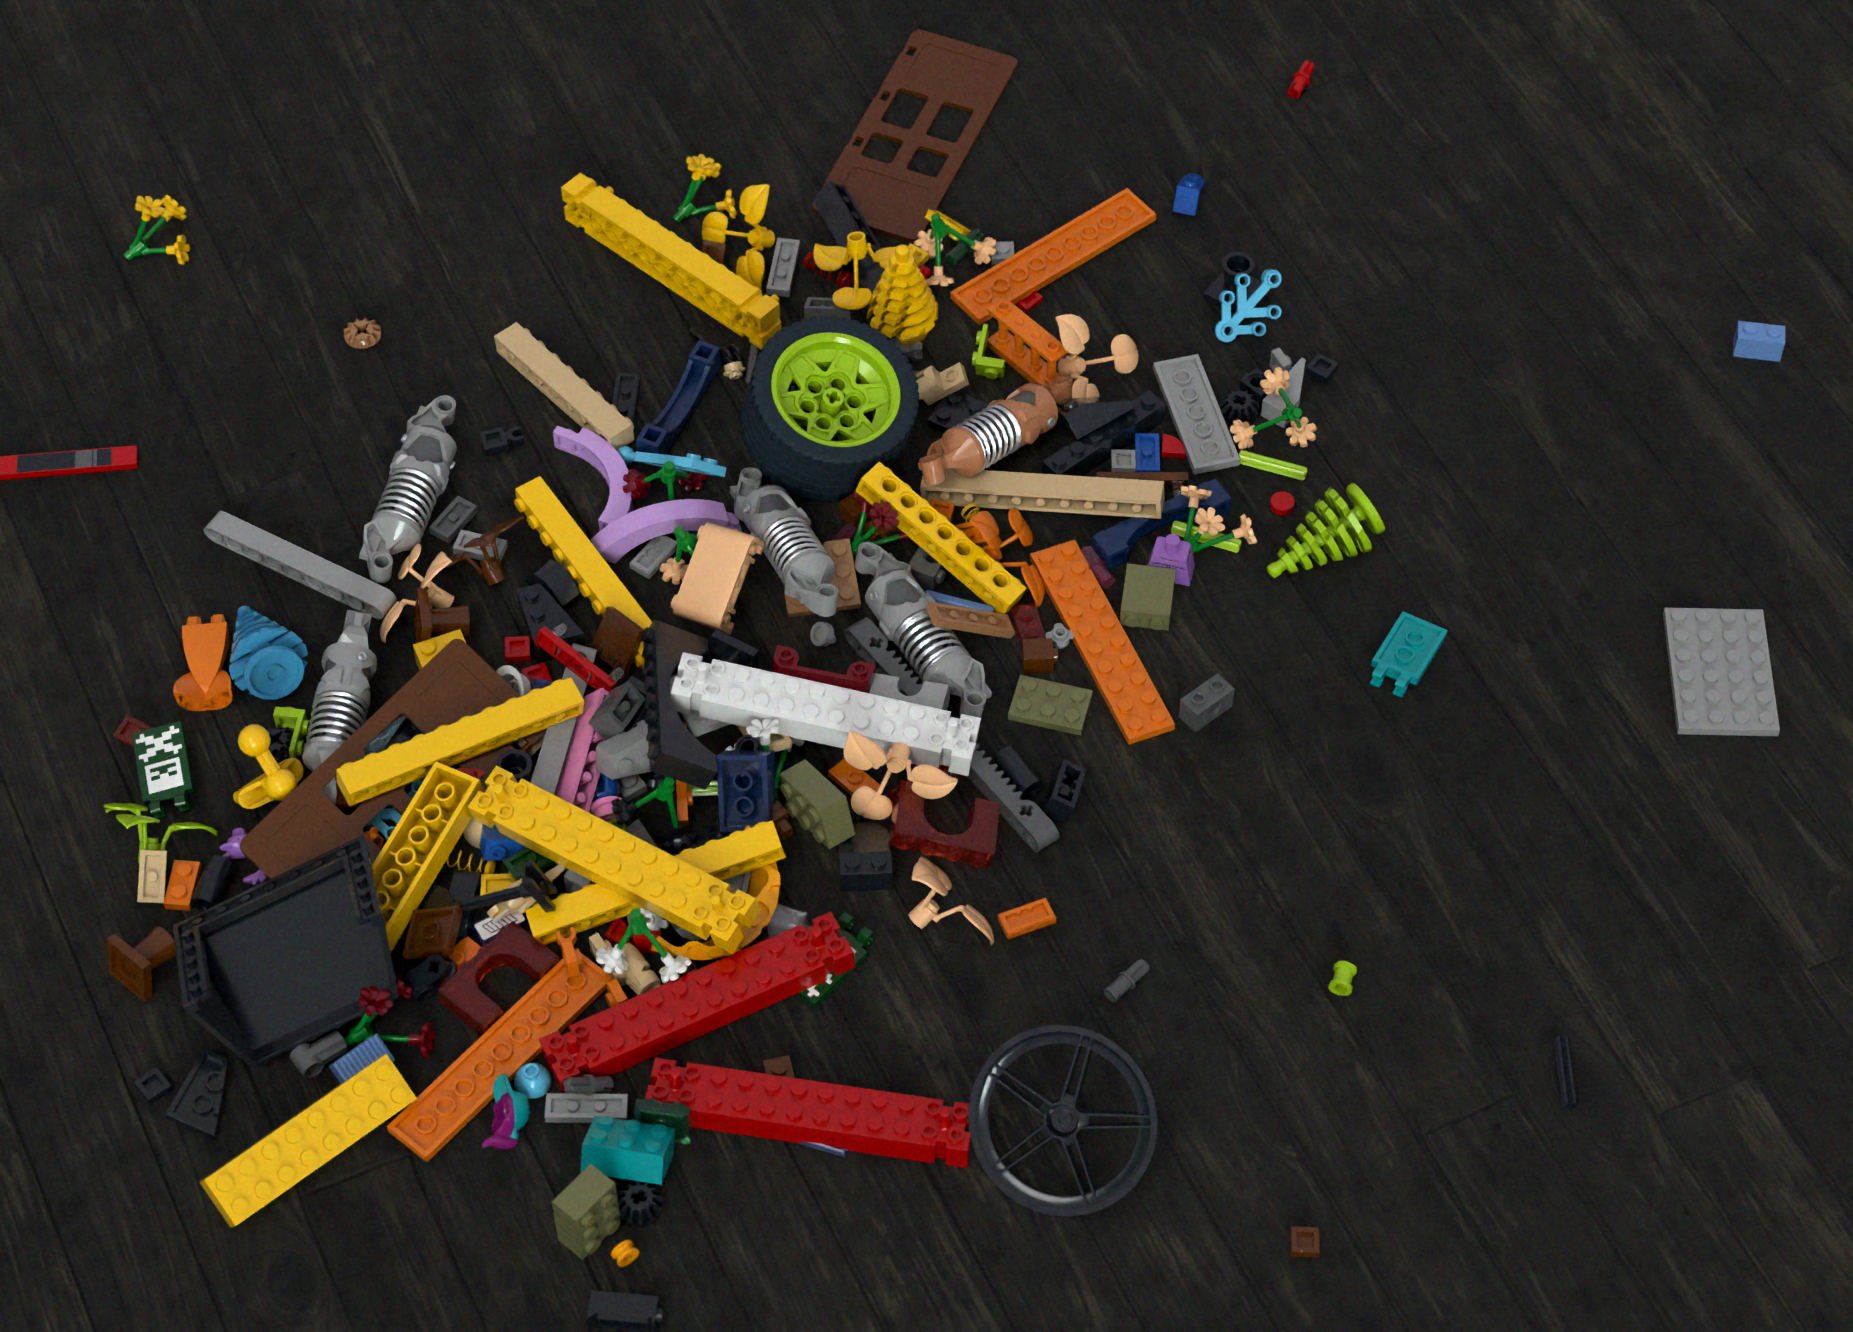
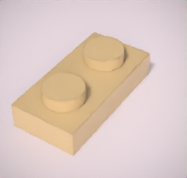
M140 850L138 903H164L167 851Z

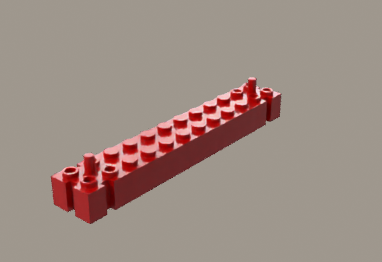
M828 912L812 919L811 927L805 929L803 924L679 977L674 981H670L569 1025L570 1032L561 1035L558 1030L539 1039L542 1054L550 1071L554 1073L555 1081L561 1093H567L564 1090L565 1086L563 1084L565 1079L583 1077L585 1074H591L594 1077L612 1076L827 981L826 974L834 972L838 976L855 968L854 952L846 937H841L840 927L832 912Z
M655 1058L651 1073L652 1085H648L644 1101L646 1121L667 1124L668 1118L677 1119V1125L794 1143H820L840 1149H847L848 1151L935 1163V1158L945 1159V1165L967 1168L971 1145L968 1103L954 1102V1107L944 1106V1100L689 1062H687L686 1068L677 1067V1061Z

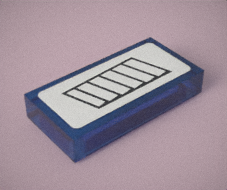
M520 913L509 914L496 923L487 916L470 924L471 930L482 948L530 926L525 913L522 915Z

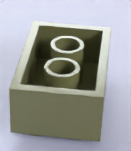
M806 759L780 773L782 781L780 789L787 800L785 808L792 818L796 817L805 830L811 831L818 843L822 842L827 848L831 849L855 835L846 796Z
M592 1164L552 1201L558 1240L582 1260L588 1254H593L599 1248L601 1241L607 1235L615 1233L620 1226L621 1220L616 1185Z

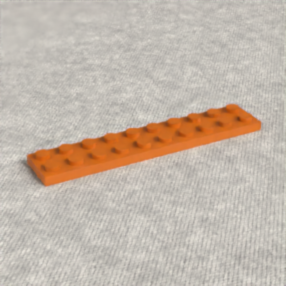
M1126 188L951 291L950 298L978 325H981L993 318L987 312V308L1003 297L1016 304L1019 300L1030 296L1032 292L1040 290L1156 220V213Z
M1075 539L1031 553L1030 561L1032 565L1038 570L1045 589L1065 627L1072 631L1074 635L1072 640L1128 745L1174 730L1175 723Z
M580 953L582 964H578L579 975L569 977L564 959H562L428 1086L416 1100L407 1106L387 1126L388 1132L425 1162H428L494 1098L493 1085L495 1080L501 1074L506 1073L509 1082H511L523 1065L531 1063L542 1052L539 1039L558 1030L561 1034L607 989L606 982L613 980V977L582 953Z

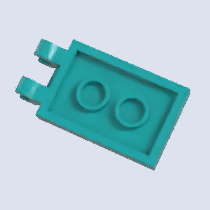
M1402 611L1372 659L1371 666L1375 669L1372 673L1373 679L1370 684L1379 688L1385 676L1395 679L1397 681L1394 685L1396 688L1393 694L1402 698L1409 683L1417 686L1445 640L1448 630Z

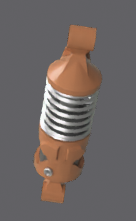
M1059 377L1051 380L1044 386L1033 382L1024 384L1010 394L1006 400H993L985 409L970 416L969 419H965L957 426L948 429L941 439L930 445L927 456L919 460L918 466L919 470H922L925 484L936 485L946 480L947 468H951L960 476H975L991 464H995L1024 445L1032 444L1039 434L1048 432L1056 425L1058 419L1057 405L1066 398L1071 397L1072 399V377Z

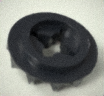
M279 724L273 728L268 726L267 731L270 738L273 740L279 738L280 740L279 744L273 743L271 745L270 742L269 751L275 760L286 758L289 756V747L293 733L289 727L283 728Z

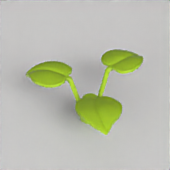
M133 803L104 804L106 813L112 810H129L135 814H116V819L127 829L133 825H138L140 840L138 863H140V850H165L166 843L173 831L205 829L218 837V831L212 827L195 822L172 823L168 827L162 842L158 843L159 838L147 837V823H160L159 819L141 815V811H148V807Z

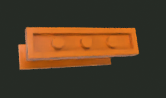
M1005 297L987 308V312L999 321L998 332L988 338V348L1031 383L1044 386L1053 379L1063 377L1056 371V362L1068 352L1060 341ZM1008 329L1015 334V337L1008 332ZM1024 342L1031 347V350L1024 345ZM1040 355L1047 360V363L1040 358Z

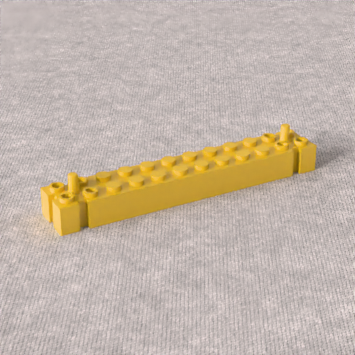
M579 173L561 187L562 199L567 203L564 206L565 219L577 228L583 227L586 234L741 337L747 336L749 342L759 349H762L775 333L781 331L780 305L777 295L773 294L769 297L765 294L763 296L758 287L752 286L740 275L734 274L723 264H719L711 259L708 254L702 253L694 248L691 243L685 242L674 232L662 227L659 222L653 221L644 215L641 210L633 208L624 199L615 196L611 186L603 188L599 185L597 187L596 182L592 178Z
M497 765L485 781L488 787L485 793L478 791L468 805V809L475 821L490 828L496 825L501 834L704 940H707L711 935L716 946L731 954L735 952L744 938L741 931L744 926L750 928L761 912L755 897L739 889L733 894L729 884L522 778L518 783L512 773Z

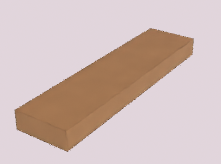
M930 602L926 606L934 627L1009 639L1015 634L1007 614Z

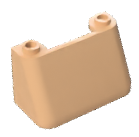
M707 522L704 526L701 525L698 530V542L679 592L674 595L671 601V608L673 609V614L678 617L731 635L735 624L730 622V614L735 615L736 610L733 608L750 563L754 564L755 562L752 556L755 553L761 555L765 543L755 536Z

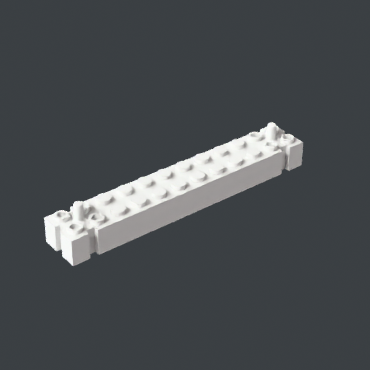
M682 653L678 667V677H675L670 693L676 712L690 714L692 709L700 711L699 717L744 727L752 726L751 721L754 719H758L761 723L763 719H771V721L777 719L779 720V732L775 734L843 749L850 730H853L883 749L885 754H887L892 744L900 742L910 748L911 754L908 760H911L912 764H926L938 769L940 764L949 766L948 772L965 776L969 775L981 718L961 714L960 719L950 717L951 711L716 659H712L711 664L702 662V656Z

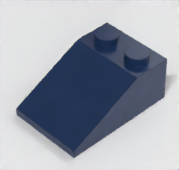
M725 750L716 755L720 832L743 831L746 826L752 828L757 823L772 821L776 779L775 750Z

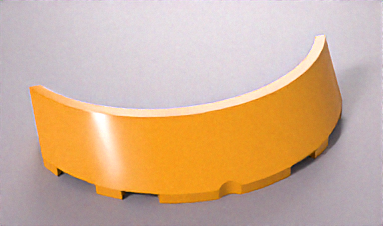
M746 826L744 830L750 829L751 827ZM776 862L751 870L747 894L756 898L761 912L750 928L746 926L742 928L741 931L744 938L735 952L752 943L761 934V930L768 925L775 912L780 887V873L778 872ZM660 936L656 938L666 953L669 952L674 957L682 954L690 960H710L731 955L728 951L716 946L713 939L704 943L690 941L682 947H676ZM652 945L651 950L658 952L654 945Z

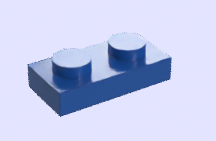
M1135 433L1136 472H1160L1159 433Z

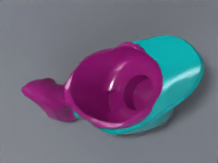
M503 1073L495 1080L493 1085V1095L496 1102L493 1106L495 1118L492 1123V1132L494 1135L483 1141L482 1148L491 1146L499 1149H510L515 1147L518 1143L519 1130L529 1119L528 1097L523 1093L514 1091L506 1073Z

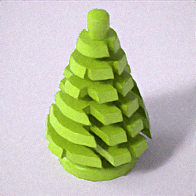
M1352 482L1346 488L1347 496L1354 507L1351 510L1342 497H1339V494L1334 489H1331V487L1324 494L1326 503L1320 499L1316 502L1315 510L1320 519L1310 510L1305 517L1312 534L1309 530L1307 531V528L1302 523L1296 528V533L1302 544H1299L1293 536L1286 540L1290 552L1286 553L1283 548L1277 553L1279 560L1267 566V572L1271 577H1278L1286 569L1290 574L1298 572L1295 565L1298 562L1305 570L1313 568L1308 555H1311L1320 566L1327 564L1326 561L1328 560L1320 547L1323 548L1333 561L1343 560L1340 549L1349 557L1358 555L1356 547L1361 552L1363 551V553L1371 551L1372 544L1359 522L1362 520L1375 534L1383 533L1385 526L1373 504L1355 483Z

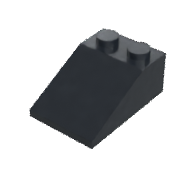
M1128 396L1074 399L1069 397L1058 404V418L1067 435L1078 440L1135 408L1139 403Z
M889 822L853 823L855 835L838 844L841 892L893 890Z

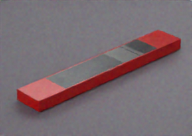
M137 445L0 456V480L138 469Z

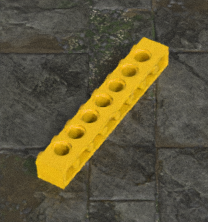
M878 462L861 478L855 491L871 505L878 502L882 507L885 501L891 504L890 511L896 510L898 512L896 519L899 520V525L897 527L987 605L993 606L994 611L1006 614L1021 599L1027 589L1018 578L1013 577L999 562L985 553L982 547L977 546L963 531L950 523L946 516L936 511L926 499L921 498L907 483H904L894 475L890 468Z

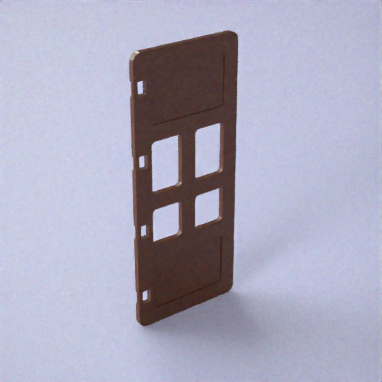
M914 31L882 83L878 94L872 100L855 129L851 140L845 146L828 175L822 189L829 181L844 185L871 231L914 243L915 240L919 239L917 234L920 231L926 232L931 223L930 220L925 218L928 210L937 211L1016 71L1017 59L928 31ZM909 50L915 51L913 56L907 55ZM899 92L927 99L925 106L911 129H905L882 121ZM883 94L889 96L887 101L881 100ZM945 105L973 113L955 143L927 135L942 107ZM878 136L902 144L891 163H884L862 156L872 137ZM856 140L863 141L860 147L854 146ZM918 150H925L947 157L937 177H930L908 170ZM813 201V203H812L813 211H814L816 214H819V213L817 212V206L815 205V203H814V201Z
M454 639L450 641L241 840V852L269 879H272L364 835L371 864L373 865L381 849L364 834L363 828L386 806H392L402 816L412 800L405 793V788L410 783L367 799L352 814L345 815L322 793V789L336 776V769L347 762H356L366 756L364 749L400 715L406 716L421 732L427 734L441 725L453 724L464 716L476 715L487 707H496L504 704L510 698H519L521 695L463 640ZM547 728L523 737L522 739L527 743L519 750L527 752L546 733ZM515 741L456 765L459 768L475 767L484 771L486 774L480 782L486 791L488 787L485 781L495 768L498 757L505 751L515 749L511 746Z

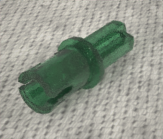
M977 228L973 229L966 237L973 241H981L984 238V234ZM959 239L957 245L945 254V259L949 264L955 266L964 256L972 253L971 245Z

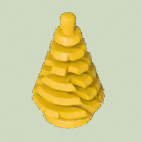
M898 245L895 253L890 258L881 279L872 293V298L867 308V319L874 314L875 316L870 322L872 328L874 327L879 330V333L885 334L888 338H899L900 344L911 345L914 342L922 341L935 326L934 321L938 317L937 301L935 302V297L916 265L912 254L909 256L907 245Z

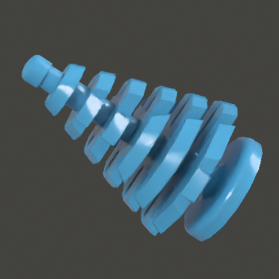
M241 606L237 611L238 616L236 618V629L233 635L234 643L232 644V654L230 657L231 665L229 667L232 680L235 679L234 684L242 691L248 689L250 691L249 694L264 700H275L289 695L299 686L303 679L304 668L308 662L301 659L308 655L306 645L302 643L303 640L294 632L280 626L275 621H271L249 606Z

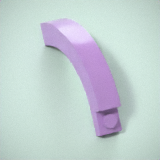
M557 426L553 431L555 448L573 454L590 463L602 474L608 484L610 495L605 510L598 519L599 531L616 519L632 512V492L625 493L623 491V486L628 484L623 480V476L628 474V469L616 449L604 438L584 427L579 433H575L571 429Z
M681 499L656 503L632 511L600 530L591 539V543L605 561L615 564L631 549L655 537L673 533L674 529L678 526H681L684 531H698L701 525L704 526L707 522L726 528L738 529L740 532L742 530L739 519L733 513L726 512L724 503L703 499Z

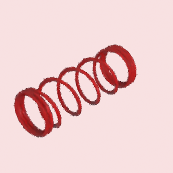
M813 251L805 257L803 262L805 268H812L815 274L821 273L822 278L829 277V281L831 283L837 282L839 288L851 285L853 275L850 272L844 275L845 270H841L837 280L833 282L830 280V276L834 271L832 273L830 271L827 277H823L822 269L819 272L814 271V266L816 265L814 256L811 263L807 266L809 258L814 254ZM849 276L847 283L843 286L844 281Z

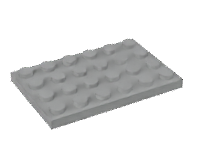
M1664 607L1663 619L1677 734L1778 736L1780 727L1763 609Z

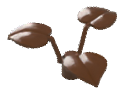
M517 517L502 522L481 535L480 538H475L463 546L464 548L480 546L485 557L480 562L481 567L467 555L466 551L448 556L452 563L446 567L458 561H468L477 570L479 575L483 574L488 586L503 580L506 576L500 566L501 561L498 555L496 538L501 532L506 531L516 523H525L524 517ZM485 546L493 548L494 557H489Z

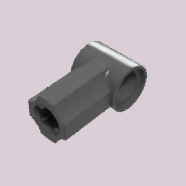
M335 1030L311 1045L310 1043H303L297 1046L291 1052L290 1059L305 1079H311L321 1073L325 1064L348 1052V1047L341 1034Z

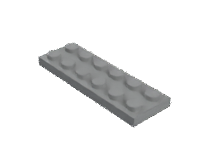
M1195 354L1154 362L1153 371L1179 438L1184 445L1193 474L1239 466V455L1199 355Z

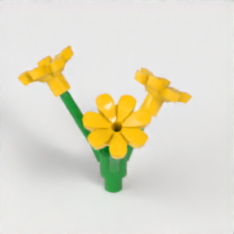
M699 154L698 157L688 156L686 163L688 164V169L693 171L691 176L692 182L684 202L678 208L679 211L673 218L680 223L691 214L696 215L717 209V211L726 210L729 212L731 219H736L735 215H737V212L734 208L735 201L732 198L731 189L726 191L724 201L716 202V205L696 208L691 203L701 182L707 176L718 177L721 165L719 163L713 164L714 160L712 158H705L703 154Z
M165 195L162 200L156 199L154 202L150 196H145V199L142 196H137L135 209L142 212V222L135 240L129 246L130 249L124 253V256L130 261L135 256L139 257L141 254H175L178 263L185 265V261H189V256L186 252L190 251V245L185 244V235H178L177 242L174 245L166 246V248H149L146 241L172 216L184 220L186 218L184 214L186 209L183 206L178 207V202L172 200L169 195ZM161 215L159 221L141 238L146 223L150 221L151 216L159 217Z

